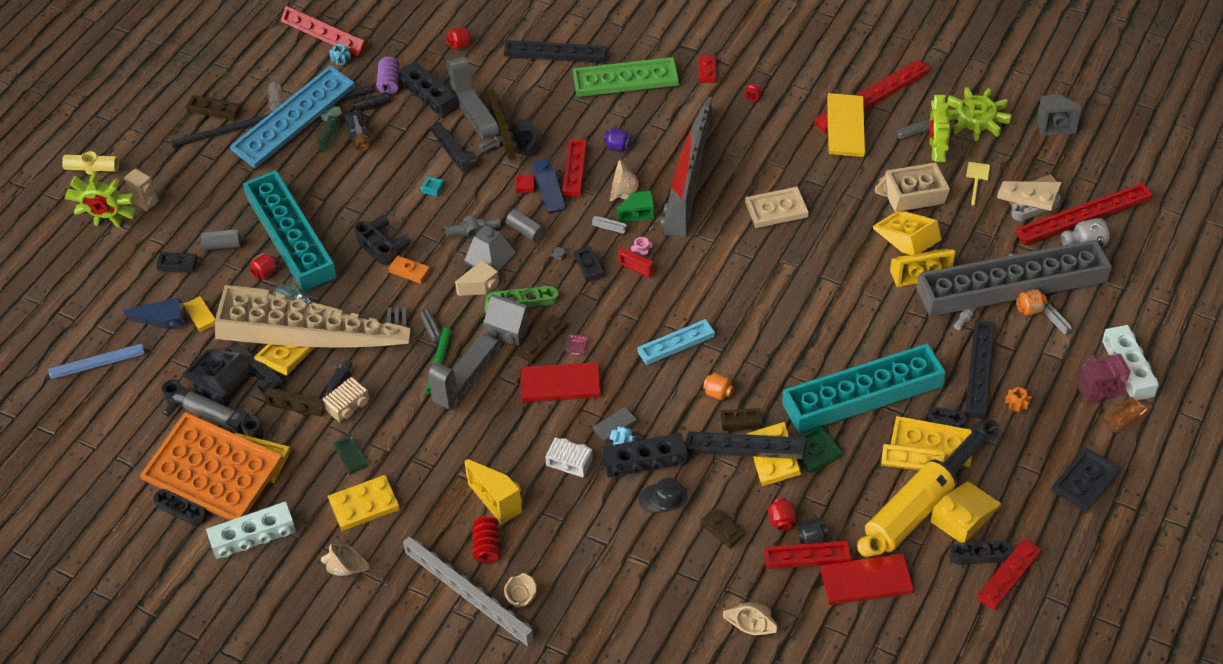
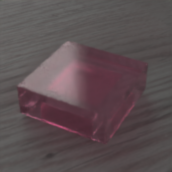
M569 334L565 353L584 355L588 336Z

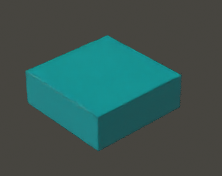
M428 176L420 188L421 193L438 197L445 185L444 180Z

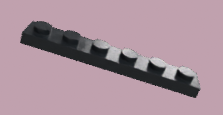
M506 40L504 56L604 63L606 46Z
M975 320L965 406V415L968 417L985 419L994 322Z
M688 431L685 447L687 453L804 459L807 439L804 437Z

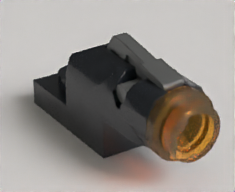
M361 111L343 114L353 146L358 151L367 150L370 146V138Z

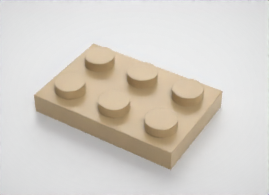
M798 187L745 197V203L755 228L808 217V210Z

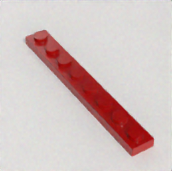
M917 59L858 93L856 96H863V111L927 75L930 68ZM828 111L814 119V124L825 134L828 132Z
M1140 183L1018 227L1015 234L1026 246L1075 228L1081 221L1103 218L1150 201L1153 194L1144 183Z

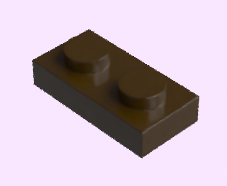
M715 507L700 519V525L729 549L744 537L745 532Z

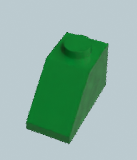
M651 191L634 192L617 208V221L619 222L654 219Z

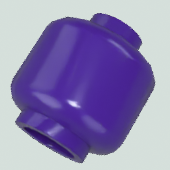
M612 127L610 132L606 131L604 141L608 149L622 152L628 148L631 136L628 135V131L625 129Z

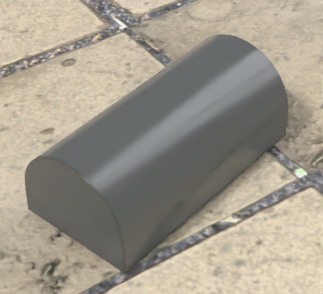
M513 209L508 214L506 224L533 242H538L543 237L541 225L516 209Z
M238 229L201 233L204 251L241 247V237Z

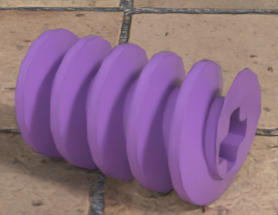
M384 57L378 63L376 86L381 93L387 92L388 95L394 94L398 90L400 64L394 57Z

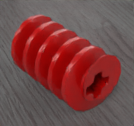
M482 516L473 522V558L480 563H494L499 558V548L497 547L499 545L497 540L499 538L497 533L499 531L497 526L499 521L496 517Z

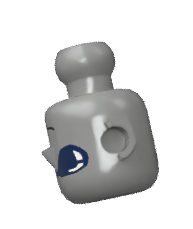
M1096 218L1079 222L1073 232L1069 230L1064 231L1061 234L1063 246L1097 240L1102 248L1110 241V231L1105 220Z

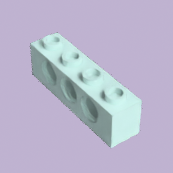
M1128 325L1105 329L1102 342L1131 400L1137 401L1155 397L1159 382L1151 371L1150 363L1146 362L1143 350L1136 342L1134 332H1131Z
M286 502L206 529L216 560L296 532Z

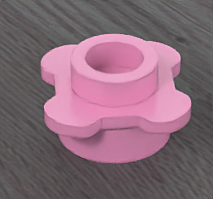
M639 237L634 241L631 251L647 255L649 248H652V242L645 237Z

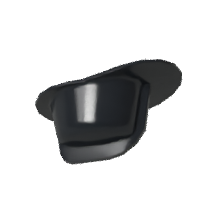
M526 119L517 121L511 127V132L518 152L515 153L524 156H535V151L539 147V139L536 136L533 125Z
M672 478L662 479L657 484L644 488L639 495L641 508L651 513L678 509L685 505L687 501L685 488L681 486V483Z

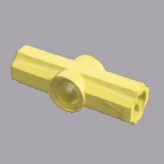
M88 151L82 155H64L62 166L64 170H85L87 174L91 175L92 172L97 174L99 171H118L119 159L117 156H97L95 152Z

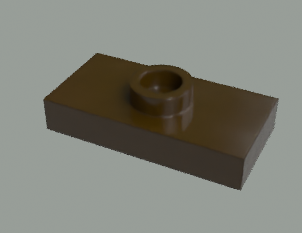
M760 408L721 410L722 430L762 428Z

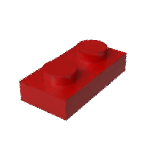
M699 55V83H716L715 55Z

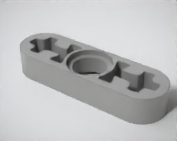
M1059 194L1057 195L1052 210L1058 208L1060 204L1061 197ZM1015 203L1012 206L1011 216L1015 220L1022 221L1049 210Z

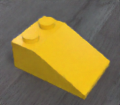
M906 211L895 212L873 225L875 231L902 253L909 255L922 253L942 240L937 220Z
M465 460L468 485L498 519L501 525L522 513L521 488L516 481L513 482L507 475L472 460Z
M967 481L946 494L933 507L931 523L960 543H967L1002 504Z

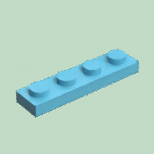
M704 319L637 347L638 353L645 364L649 365L715 337V332L707 320Z

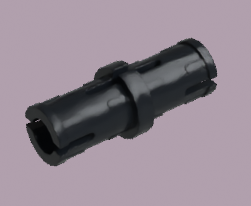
M387 92L374 96L369 95L368 98L354 101V106L357 111L369 108L374 109L378 105L389 103L390 98Z

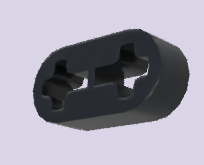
M934 407L929 410L928 422L964 428L966 425V415L961 411Z

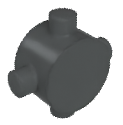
M556 247L551 257L562 261L567 251Z

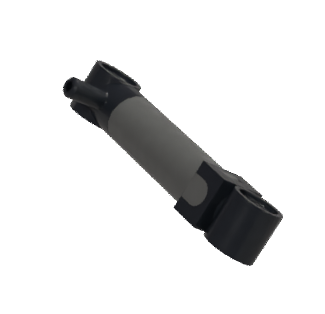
M171 379L163 383L162 392L168 404L167 408L163 411L165 416L169 417L179 406L227 428L233 434L238 433L261 440L264 437L262 424L257 416H249V413L239 408L233 410L181 386L178 380Z

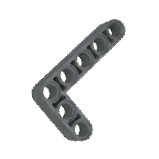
M465 56L447 61L452 92L457 95L458 106L481 139L499 134L495 119L473 90L469 66Z
M482 333L453 369L437 362L434 363L428 374L433 402L446 409L453 410L497 355L501 347V341Z

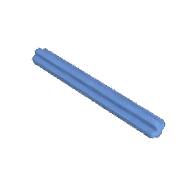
M137 344L49 368V375L51 379L144 355V347L142 344Z

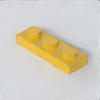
M883 444L881 466L920 470L931 459L943 462L945 452Z

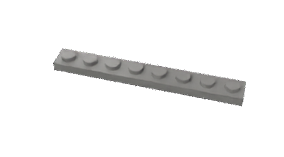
M407 537L403 541L407 555L527 647L534 641L531 626L526 622L522 623L518 620L511 610H505L495 598H489L482 588L472 585L465 575H459L449 563H443L436 553L426 550L420 541H414L411 537Z

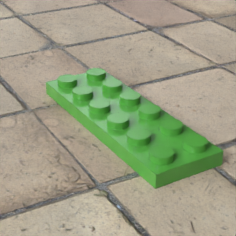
M673 57L572 69L577 97L678 85V76Z

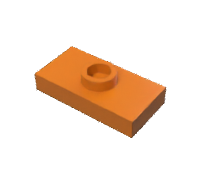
M397 256L388 270L389 273L422 284L430 272V267Z

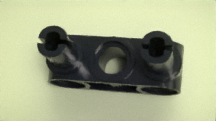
M382 214L372 222L360 221L354 228L357 242L380 264L387 266L392 264L399 251L411 245V241L404 234L394 242H389L379 231L386 225H389L387 217Z

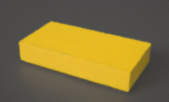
M200 296L184 303L186 312L199 332L215 326V318Z

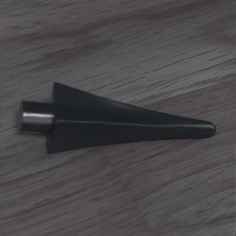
M346 360L344 365L338 363L335 373L321 399L335 391L338 386L352 375L349 371L353 365L352 362Z

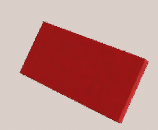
M598 362L521 367L522 402L600 397Z
M903 554L820 565V572L829 605L913 593L912 583Z

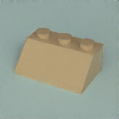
M936 163L886 170L885 172L888 199L895 212L945 204L950 188Z

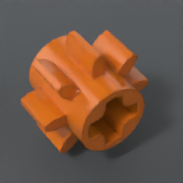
M1023 388L1009 389L1005 403H1009V409L1017 412L1023 410V408L1027 410L1031 396H1027V390Z

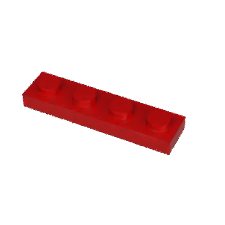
M569 140L562 188L563 196H581L587 147L586 140Z
M1023 538L979 592L977 600L995 611L1038 558L1042 549Z
M848 541L764 547L766 569L819 566L847 562L851 559Z

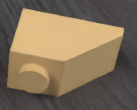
M480 261L455 281L457 294L459 296L487 294L499 284L498 271L485 262Z

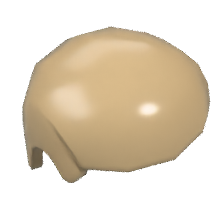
M525 573L511 577L504 587L505 598L511 605L525 607L531 604L536 597L537 585L533 577Z

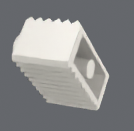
M557 437L545 456L546 466L583 478L593 460L592 449L588 446L573 444L567 439H558Z

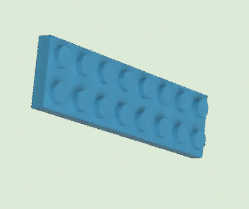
M330 65L230 146L231 151L256 169L355 87V83Z

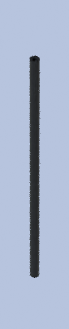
M372 86L350 91L337 102L373 93ZM269 114L171 140L172 147L253 126Z

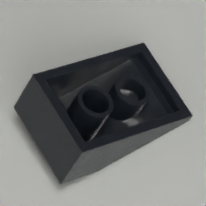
M207 349L182 375L190 381L199 376L223 389L228 395H231L235 388L248 378L252 368L241 353Z

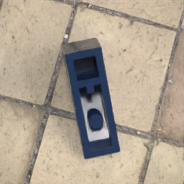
M550 159L532 162L534 180L548 214L566 210Z
M179 297L123 310L127 318L134 322L166 329H178L181 326L187 325L185 306Z

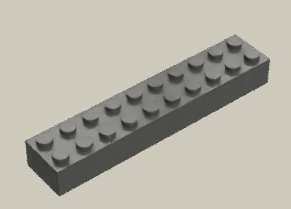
M1091 240L919 273L916 289L929 316L1016 300L1021 292L1031 289H1038L1041 294L1104 283L1108 280L1112 266L1097 240Z

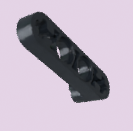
M440 122L431 126L434 137L461 172L478 165L475 153L470 151L464 154Z
M234 342L227 348L229 352L242 354L252 368L251 373L260 380L257 387L263 395L267 388L279 389L283 386L282 380L275 372L262 362L255 360V356L240 344Z

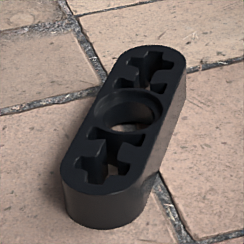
M167 489L159 490L154 494L153 499L158 509L193 526H199L206 521L207 516L202 506ZM179 504H184V505H185V508H184L183 510H181V511H176V510H175V507H176L177 505H179Z
M1006 541L956 543L951 547L949 557L957 565L1005 562L1012 552V547ZM982 549L986 552V555L978 556L975 550ZM998 549H1002V551L1005 552V554H1001V552L998 551ZM960 551L963 556H959L956 552Z

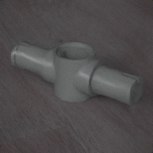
M470 215L461 224L445 226V233L447 238L463 235L473 239L485 225L492 229H500L501 222L499 217L483 220V218L479 219L475 215Z

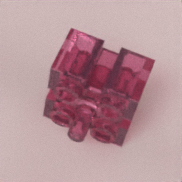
M1121 353L1107 355L1102 361H1099L1096 356H1091L1088 361L1083 362L1082 375L1079 377L1077 387L1086 404L1100 402L1105 397L1112 399L1124 396L1125 382L1128 381L1131 371Z

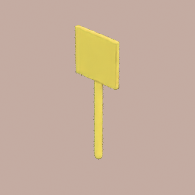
M968 162L966 177L975 178L972 205H975L978 180H988L990 168L988 164Z

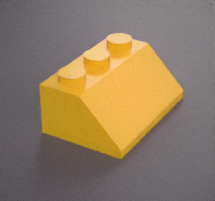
M941 249L892 258L890 271L896 286L902 287L917 284L919 273L953 267L955 251L952 249Z

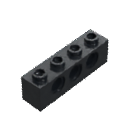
M416 61L399 70L401 85L408 88L414 96L421 99L423 104H427L434 113L439 114L443 118L459 108L457 95Z
M682 433L603 446V459L607 477H620L626 474H638L644 471L660 470L666 467H678L687 464V451Z

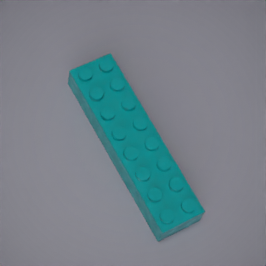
M275 170L243 183L247 200L302 292L337 278L331 258L278 172Z
M927 343L783 389L782 404L799 434L814 429L819 425L824 426L943 387L945 371Z

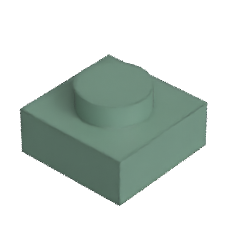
M333 106L320 116L323 121L331 123L336 121L342 112L339 107Z

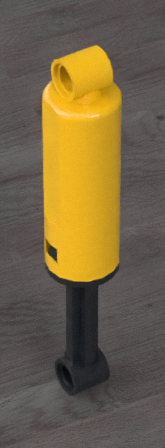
M985 419L973 424L971 434L943 462L936 459L928 461L865 525L867 536L860 538L857 545L860 554L865 557L882 554L884 551L892 552L932 512L933 507L957 486V478L954 473L983 444L998 436L1000 430L998 423L993 419Z

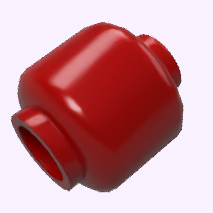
M465 27L452 28L449 30L448 36H446V42L454 50L468 48L472 42V34Z
M262 253L251 260L249 269L256 279L265 280L277 272L278 261L274 255L270 256L268 253Z
M778 498L769 505L768 514L771 526L776 527L777 530L792 528V525L796 522L794 504L786 501L785 498Z

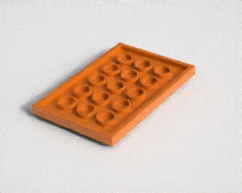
M185 412L143 470L140 477L156 487L167 489L231 521L247 515L284 458L276 452Z

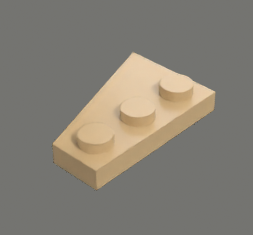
M1003 181L997 198L1051 211L1061 188V182Z

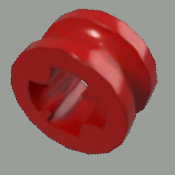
M750 84L747 86L744 96L747 100L755 102L759 99L762 91L759 86Z

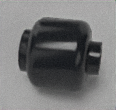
M819 518L803 521L800 525L801 527H798L801 544L825 543L826 537L829 536L827 524H823Z

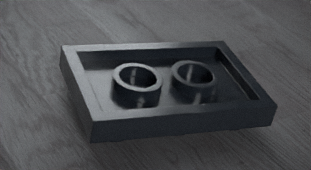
M1085 447L1054 483L1051 491L1087 513L1118 476L1121 468Z

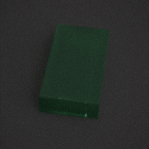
M329 115L317 138L320 152L326 153L338 129L335 116Z
M351 435L333 442V446L349 475L368 467L365 458Z

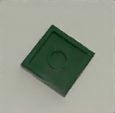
M821 425L798 436L807 439L805 458L798 459V461L809 474L843 457V451Z

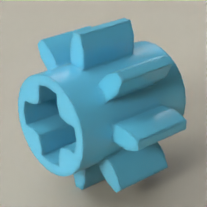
M337 44L333 47V50L329 51L331 61L336 62L338 65H344L348 59H351L349 47L345 48L343 44Z
M618 426L617 430H612L609 439L613 440V445L635 441L636 436L632 435V429Z

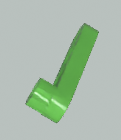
M552 286L491 292L486 296L485 313L487 312L492 294L506 299L515 297L518 303L527 305V307H536L556 303L558 291ZM533 295L536 299L530 300L526 296Z

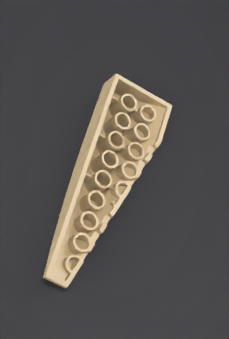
M230 285L224 286L215 319V339L300 347H372L409 344L411 329L389 322L381 324L374 318L366 320L359 318V314L351 313V315L344 314L343 310L314 302L306 304L302 299H288L286 295L280 293L277 295L269 294V290Z

